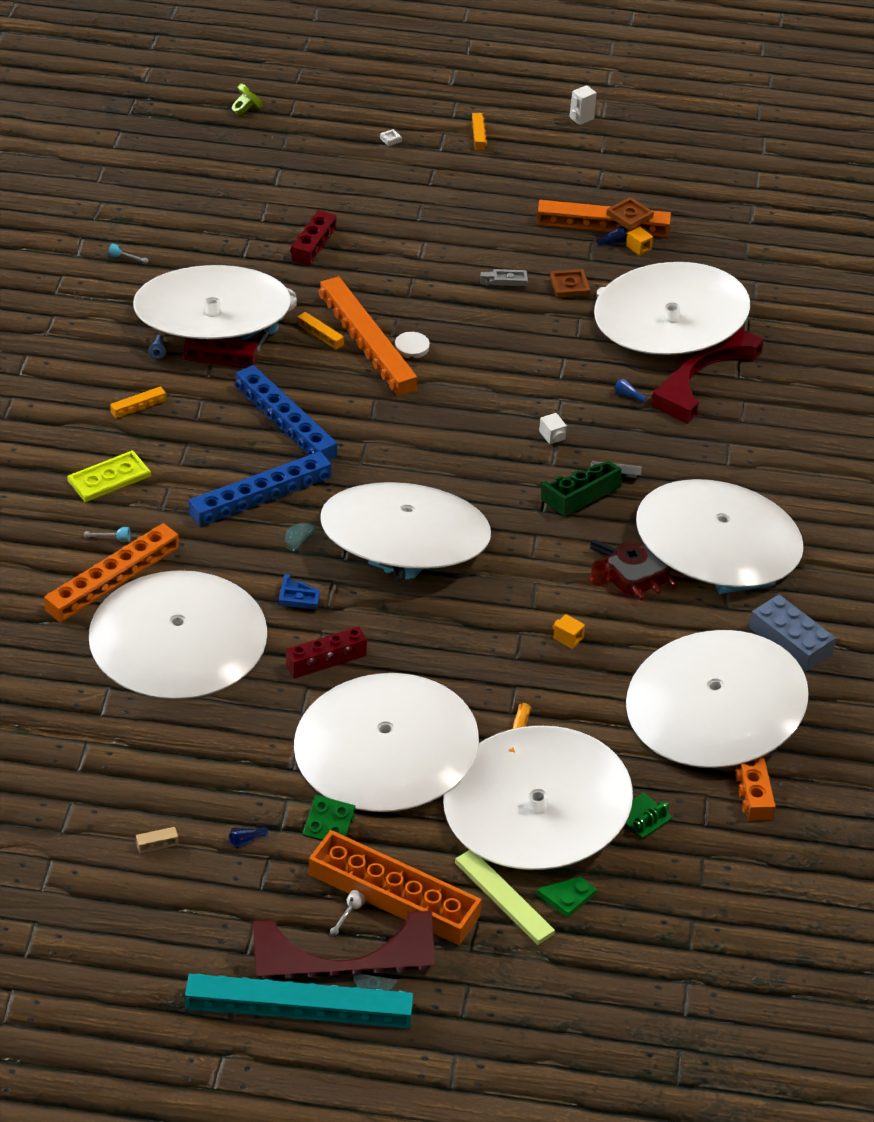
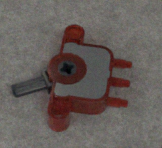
M592 540L590 544L591 550L607 556L592 563L590 581L593 585L603 586L613 582L620 592L628 596L635 595L641 601L645 599L643 594L645 591L652 589L656 594H660L661 589L659 586L666 582L673 588H676L678 585L669 574L670 566L657 558L647 548L645 543H627L622 546L618 545L616 549L596 540Z

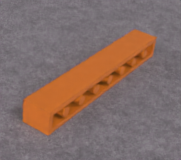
M539 200L537 225L628 233L641 227L652 236L668 237L671 212L653 211L652 219L628 230L606 215L607 209L611 206Z

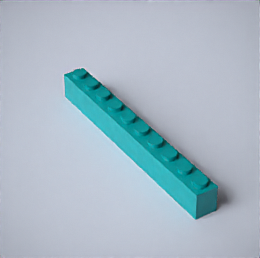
M204 974L188 975L185 1009L410 1028L413 993L405 991L339 987L337 985L327 986L314 983L304 984L291 981L281 982L269 979L258 980L246 977L235 978Z

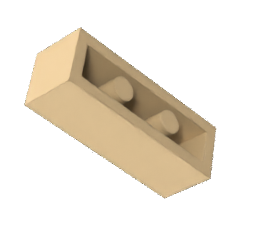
M171 827L136 835L139 854L177 846L178 835L176 828Z

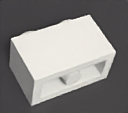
M587 85L572 91L570 118L579 125L593 120L595 115L597 93Z

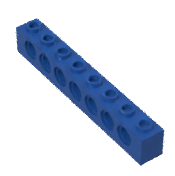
M254 365L236 372V388L246 395L247 399L251 400L259 410L263 411L268 419L272 420L279 429H282L290 439L297 443L300 449H303L308 455L321 451L328 460L337 457V442Z
M321 451L189 499V514L199 527L327 480L331 478V463Z

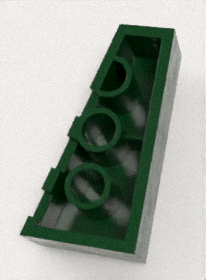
M610 461L588 467L587 471L578 470L565 478L563 476L556 477L553 482L543 481L541 482V500L566 517L620 488L621 468Z

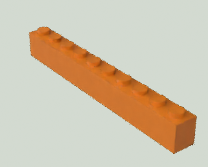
M338 276L321 281L319 289L321 299H324L328 308L341 321L343 328L347 329L351 338L357 342L358 347L365 353L366 358L370 359L374 368L380 372L382 379L386 380L389 384L390 389L397 396L417 391L416 374L342 279Z

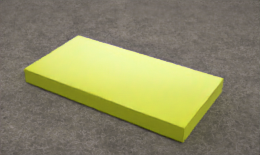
M132 450L68 475L67 481L84 502H88L151 477V471Z

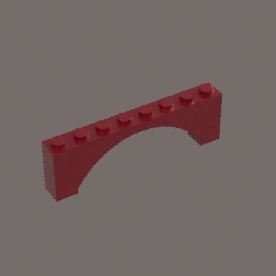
M740 328L723 342L692 354L687 362H684L677 371L673 372L668 380H665L658 389L653 391L651 396L653 399L652 407L688 424L697 416L699 401L694 398L689 386L691 378L699 370L713 363L738 359L754 361L762 353L764 339Z
M430 910L408 912V918L402 927L385 945L370 954L349 960H329L311 955L291 943L277 928L276 920L253 921L255 975L260 976V980L274 979V975L283 974V978H296V973H305V977L318 976V972H327L328 976L341 975V971L349 970L350 974H362L363 969H372V973L385 972V968L394 967V971H407L408 966H416V970H427L429 965H435L432 911Z

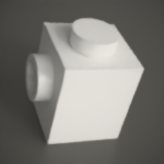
M557 413L540 418L539 432L549 444L566 439L567 425Z

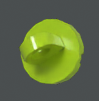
M240 84L237 87V90L242 94L232 106L233 111L237 115L244 114L252 105L257 109L263 106L262 101L250 92L249 88L244 84Z

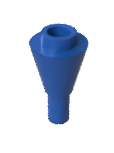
M625 378L622 381L618 380L614 387L616 390L615 394L635 398L642 403L647 398L637 392Z

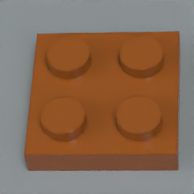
M629 197L608 208L606 215L628 230H631L652 219L654 212L632 197Z
M584 269L550 272V279L556 298L590 296V288Z

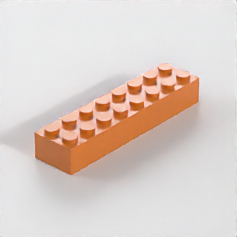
M330 830L309 857L308 875L348 894L352 890H357L365 896V902L406 920L410 911H432L433 933L459 946L481 915L482 899L335 831Z

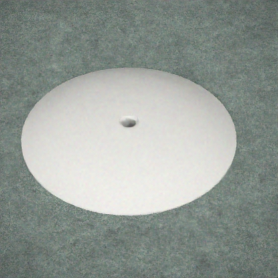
M666 262L637 268L613 280L599 294L595 303L594 315L600 330L609 339L623 347L649 354H684L714 346L736 333L743 326L749 315L750 299L745 287L725 271L698 263Z
M206 265L178 269L157 276L145 283L137 291L133 304L137 316L148 326L161 332L186 338L222 339L251 334L275 324L289 310L291 297L288 289L280 281L268 274L243 267Z
M693 479L665 484L650 492L642 500L636 515L639 535L647 548L657 558L680 573L711 584L730 587H754L773 583L789 575L797 567L803 554L801 533L795 522L783 509L754 491L726 482Z
M371 483L348 488L331 497L324 504L320 516L321 525L325 533L343 549L373 562L403 568H439L468 561L487 547L491 537V529L487 519L472 504L448 492L410 483Z
M196 571L159 572L128 582L112 592L101 603L92 618L89 628V645L92 656L100 669L110 679L138 694L161 699L196 698L221 691L233 685L255 667L264 652L267 641L266 620L261 608L252 596L226 579Z
M705 631L684 636L664 645L641 664L634 674L627 691V714L636 735L657 754L671 761L703 768L729 767L753 761L772 752L796 731L807 709L808 684L805 674L796 659L775 642L742 631Z
M380 673L346 681L320 696L307 709L298 724L294 739V752L296 762L304 778L316 791L326 798L355 805L357 810L391 812L406 810L429 803L454 788L468 773L476 758L479 735L477 723L471 710L457 694L447 687L416 675Z
M528 726L507 730L480 742L476 758L470 770L454 788L444 794L443 803L446 819L451 830L473 853L505 867L545 870L580 862L606 847L619 834L629 817L632 807L633 790L630 776L623 762L608 746L582 732L563 727ZM514 747L515 752H511L509 749Z

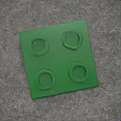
M643 792L632 800L631 811L625 824L643 839L673 817L667 813L669 809L667 802H659L657 804Z
M315 795L303 835L323 840L329 831L332 830L346 837L350 822L354 821L355 814L353 812L355 805Z

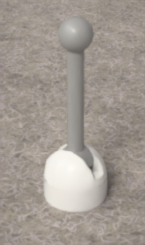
M352 890L348 895L347 905L349 907L337 925L331 928L330 934L332 936L338 935V929L351 910L359 909L365 903L366 898L361 892Z

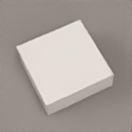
M394 129L380 133V139L387 146L402 142V137Z

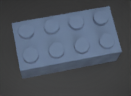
M778 594L752 611L749 628L759 636L783 647L796 659L805 672L833 654L836 637Z

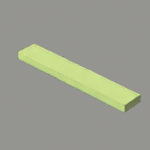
M469 850L455 858V864L537 945L554 936L555 930L480 856Z

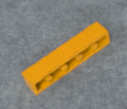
M472 113L475 150H485L487 140L484 117L482 113Z
M304 312L297 317L298 326L337 350L344 345L343 335L310 314Z
M160 386L110 404L111 414L115 419L166 402V392Z

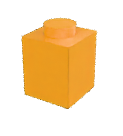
M638 227L627 233L626 246L640 256L652 250L653 236L643 228Z
M565 614L553 625V639L573 649L584 638L585 624Z

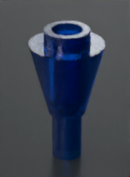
M618 226L605 237L597 239V244L600 246L605 243L625 242L627 232L625 228Z
M233 827L229 833L230 844L234 845L235 848H239L257 837L268 835L267 827L258 829Z

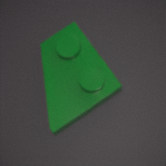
M582 877L544 886L537 890V895L567 918L597 894V888Z

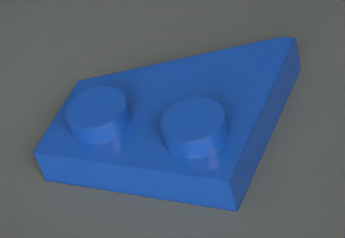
M285 574L279 596V605L317 610L320 590L310 587L302 581L297 583L291 580L290 575Z

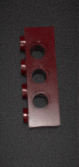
M318 210L311 217L308 225H305L303 232L298 235L297 240L290 247L292 261L307 265L312 264L336 229V214Z
M186 338L184 343V360L248 368L255 365L258 357V343L229 338Z
M358 626L287 648L286 667L295 679L367 656V638Z

